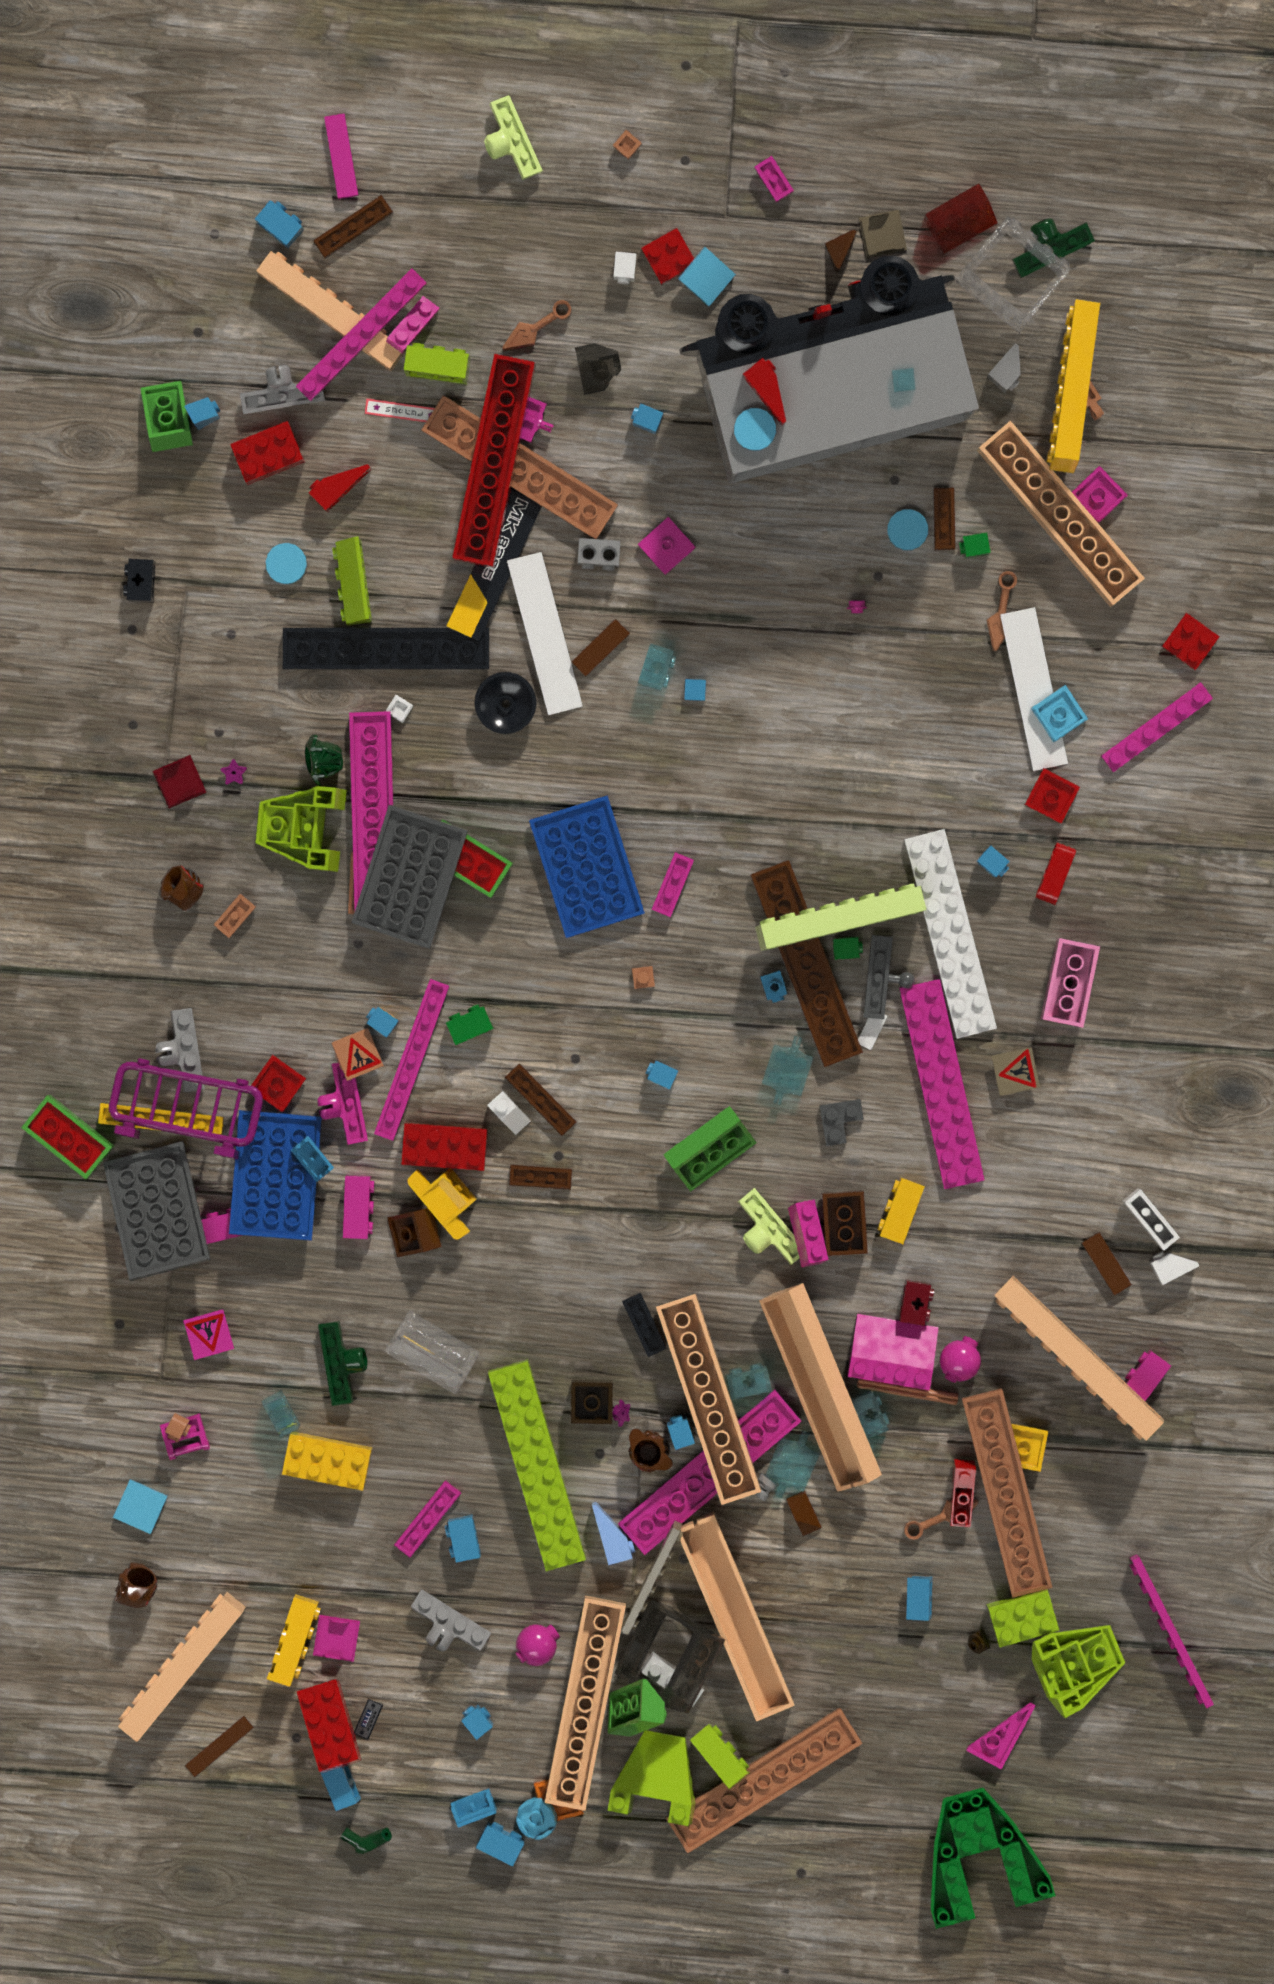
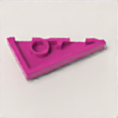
M1030 1702L967 1746L966 1751L1002 1769L1032 1714L1035 1704Z

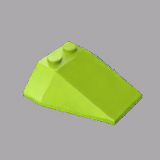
M1110 1625L1049 1633L1032 1644L1031 1660L1047 1698L1063 1718H1067L1083 1709L1125 1664Z

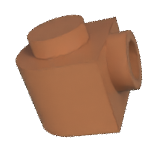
M174 1413L165 1431L168 1433L167 1437L176 1442H179L182 1435L186 1437L191 1428V1425L188 1424L189 1419Z

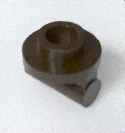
M982 1629L975 1631L974 1634L968 1637V1646L973 1652L981 1654L990 1649Z

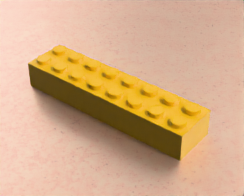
M1076 299L1074 305L1069 307L1066 315L1065 325H1067L1063 336L1062 345H1064V349L1060 357V364L1062 366L1058 374L1057 384H1059L1055 395L1054 403H1056V408L1052 416V423L1055 424L1049 438V443L1053 444H1051L1050 450H1048L1046 461L1050 463L1049 470L1074 473L1080 459L1100 303Z

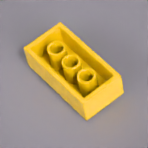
M292 1431L289 1436L282 1475L363 1491L373 1447Z

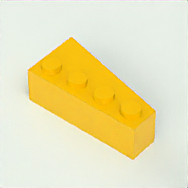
M295 1594L267 1680L290 1687L294 1678H299L302 1667L298 1665L300 1659H305L308 1647H305L306 1640H311L314 1628L311 1625L313 1619H318L321 1608L317 1607L319 1601Z

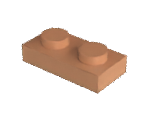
M239 894L214 923V926L228 938H231L254 911L256 906L242 894Z

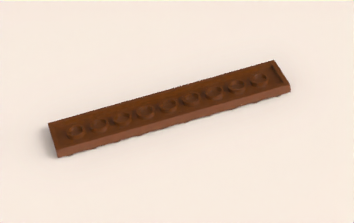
M789 860L750 875L767 919L774 917L775 921L780 920V916L793 912L795 916L800 915L799 912L808 909ZM819 937L778 947L824 1067L863 1053Z

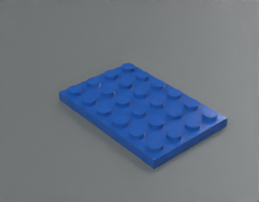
M608 795L529 820L566 938L645 914Z
M239 1110L236 1138L246 1137L252 1111ZM260 1112L256 1135L253 1141L244 1147L236 1146L235 1149L239 1151L238 1160L235 1159L229 1234L312 1241L316 1181L290 1150L307 1136L319 1149L321 1117Z

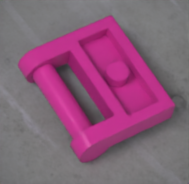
M200 1413L185 1417L189 1419L188 1424L191 1425L187 1436L182 1435L179 1440L199 1436L200 1441L178 1448L173 1447L172 1443L176 1441L168 1438V1433L165 1432L170 1422L160 1424L170 1460L176 1459V1456L203 1449L205 1451L210 1449Z

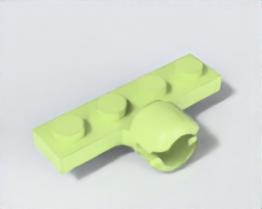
M508 95L491 102L490 107L500 130L487 135L484 140L490 157L498 159L505 155H511L522 180L542 173L543 170L510 96Z
M753 1188L738 1201L755 1223L754 1227L744 1234V1242L756 1254L761 1253L772 1244L792 1265L799 1259L794 1234L757 1190Z

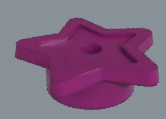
M232 759L228 767L220 769L226 775L225 784L228 785L234 781L243 784L242 775L247 770V767L238 766L235 759Z
M620 1400L619 1404L613 1408V1419L618 1421V1427H622L625 1421H630V1404H625L623 1400Z

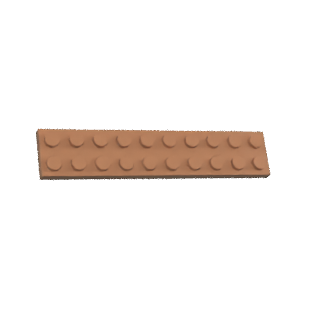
M443 395L421 431L472 462L481 418ZM520 443L511 487L591 538L598 539L618 504Z
M1001 1388L962 1398L1012 1598L1050 1589L1052 1584L1003 1390Z
M838 1708L749 1764L750 1767L747 1770L750 1773L732 1789H729L722 1781L695 1798V1809L691 1825L684 1826L669 1823L686 1852L690 1853L862 1744V1741L842 1709Z

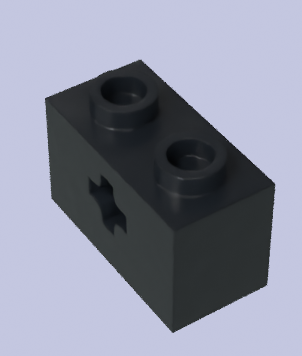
M128 559V564L125 563L124 575L128 576L127 584H124L123 596L127 597V601L154 603L156 567L154 560ZM139 576L144 580V582H140V586L134 582Z

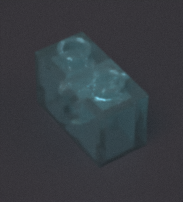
M650 643L638 684L660 692L663 687L667 688L670 676H667L669 668L673 669L676 657L673 656L674 651ZM661 663V668L664 670L659 671L658 674L654 673L655 669L652 666Z
M762 1363L752 1364L750 1369L742 1370L741 1367L730 1369V1373L726 1374L732 1400L772 1392L767 1366H762ZM746 1376H750L751 1379H755L751 1382L750 1386H748L747 1383L742 1382L746 1380Z
M868 1391L851 1398L867 1439L888 1431L887 1425L890 1422L886 1412L881 1413L879 1406L882 1405L878 1393L874 1395L873 1391ZM871 1409L873 1412L876 1411V1413L873 1414V1419H870L869 1416L865 1417V1415L868 1414L867 1410Z

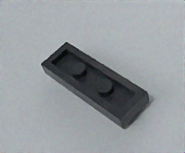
M641 1292L622 1300L647 1356L650 1357L667 1349Z

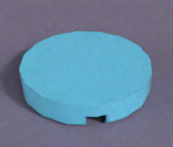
M750 408L743 411L737 417L734 425V435L737 442L743 448L751 451H760L767 448L773 442L776 434V424L773 417L767 411L760 408Z
M903 509L891 517L887 526V535L890 542L896 548L912 551L919 548L925 542L928 535V524L925 517L919 512L912 509Z
M282 543L273 547L266 558V570L270 577L284 585L299 581L307 568V560L303 551L290 543Z
M531 1798L519 1807L516 1822L519 1830L526 1837L540 1840L546 1838L554 1831L557 1824V1814L551 1804L545 1803L544 1799Z

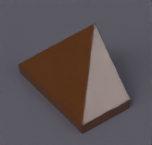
M851 230L825 243L834 270L837 272L840 271L856 236V230Z
M805 1490L786 1498L803 1536L822 1528Z

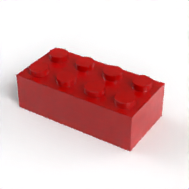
M404 1123L401 1165L484 1171L488 1129Z
M334 1679L296 1691L319 1772L325 1773L362 1761L340 1681Z

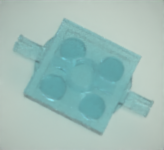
M794 1036L791 1047H781L775 1044L773 1046L761 1083L776 1090L773 1103L781 1105L784 1093L802 1095L814 1058L803 1054L799 1050L803 1038Z
M802 1430L798 1441H790L786 1438L780 1439L765 1473L766 1476L775 1479L779 1483L774 1495L783 1498L787 1487H793L804 1492L820 1453L809 1449L805 1445L810 1433Z

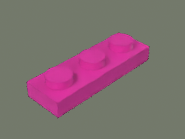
M422 296L387 337L386 342L403 354L407 349V345H410L437 314L439 307Z
M676 852L674 853L651 910L671 917L694 862L693 859Z

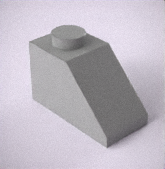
M1015 343L987 375V378L1004 393L1008 389L1013 391L1020 383L1017 380L1021 375L1019 345Z

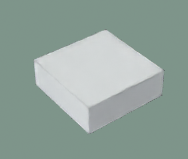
M395 695L386 711H391V716L403 723L414 705Z

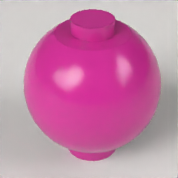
M964 1336L962 1341L956 1340L944 1347L940 1354V1367L946 1379L956 1383V1381H967L977 1374L981 1365V1357L976 1349L978 1343L975 1340Z
M537 1624L530 1625L519 1633L516 1639L517 1652L515 1654L521 1663L526 1662L531 1666H542L554 1657L557 1649L556 1640L560 1636L551 1624L547 1627Z

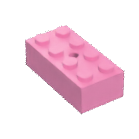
M1057 938L1040 1019L1080 1028L1084 1027L1100 946ZM1067 979H1071L1073 981V985L1071 987H1067L1065 985V981Z

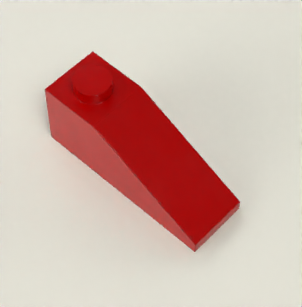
M762 358L744 372L742 377L779 423L784 425L786 417L777 376L774 372L776 368L769 359L765 361Z
M366 464L325 477L321 481L317 479L309 487L311 491L308 493L328 513L371 471V468Z

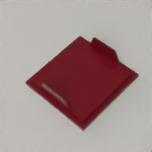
M191 755L153 771L169 809L207 793Z

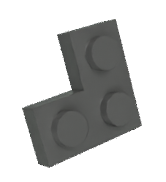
M861 1099L819 1105L826 1146L847 1143L844 1123L864 1119Z

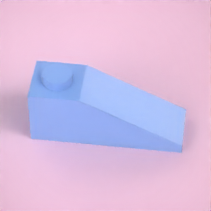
M597 1502L592 1503L608 1565L632 1559V1553L635 1552L633 1541H628L627 1535Z

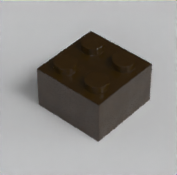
M572 1380L571 1424H612L613 1380Z

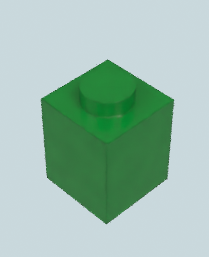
M987 532L963 536L961 538L962 542H959L960 554H964L965 559L985 556L991 553Z
M858 937L832 939L834 960L860 958L859 954H863L862 941H858Z

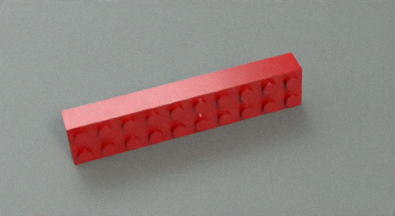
M494 354L452 557L454 560L495 568L536 369V363L533 361Z

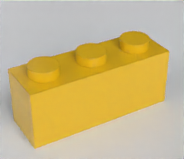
M900 1177L899 1181L895 1180L891 1190L894 1192L892 1200L888 1199L884 1209L887 1214L885 1219H880L877 1230L880 1231L879 1236L904 1244L925 1186Z

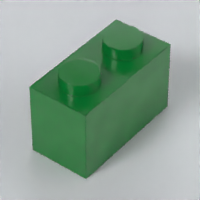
M479 1004L468 1008L469 1013L461 1016L459 1012L448 1017L450 1021L446 1022L455 1046L494 1029L484 1006L479 1007Z

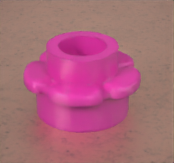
M865 600L849 601L847 609H851V613H863V609H867L865 607Z

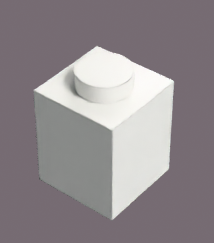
M616 252L614 280H617V283L630 284V281L634 282L636 253Z

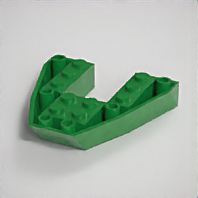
M984 1788L943 1798L934 1842L931 1913L936 1929L976 1918L960 1858L999 1848L1016 1907L1056 1896L1050 1875L1014 1821Z

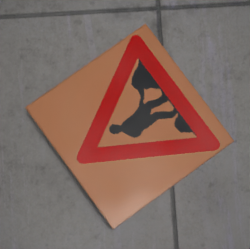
M368 1028L331 1043L336 1053L335 1057L339 1067L343 1070L347 1081L384 1066Z

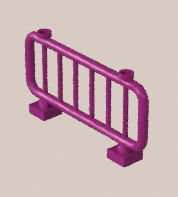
M138 1058L137 1062L123 1063L118 1068L110 1097L109 1113L114 1120L122 1122L123 1126L116 1125L115 1134L139 1139L141 1131L135 1129L136 1125L222 1143V1146L215 1145L213 1154L237 1160L239 1151L235 1150L234 1146L244 1147L253 1141L256 1135L263 1097L256 1087L248 1085V1080L237 1078L236 1082L152 1066L149 1065V1060ZM127 1070L139 1071L130 1114H120L117 1111V1104L124 1074ZM143 1072L159 1075L149 1120L133 1116ZM163 1076L179 1079L169 1124L153 1121ZM183 1080L198 1083L188 1128L173 1125ZM202 1084L218 1087L208 1132L192 1129ZM222 1088L238 1091L228 1136L212 1133ZM242 1092L248 1093L255 1098L248 1133L245 1138L232 1137Z

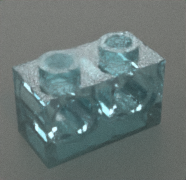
M282 1389L261 1401L280 1438L301 1426Z

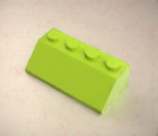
M357 536L335 542L336 547H333L332 551L334 560H338L339 568H335L336 579L341 582V588H338L339 601L343 600L344 609H340L342 621H346L347 626L372 623L361 540Z

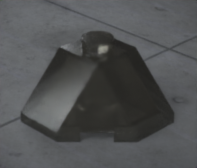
M595 343L575 347L584 395L605 391L609 386V381L621 371L618 351Z

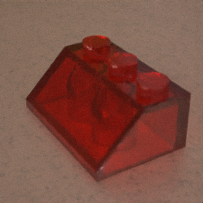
M979 183L931 210L924 216V221L943 254L998 224L990 201Z

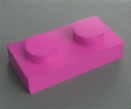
M772 156L754 166L755 171L776 203L794 192Z

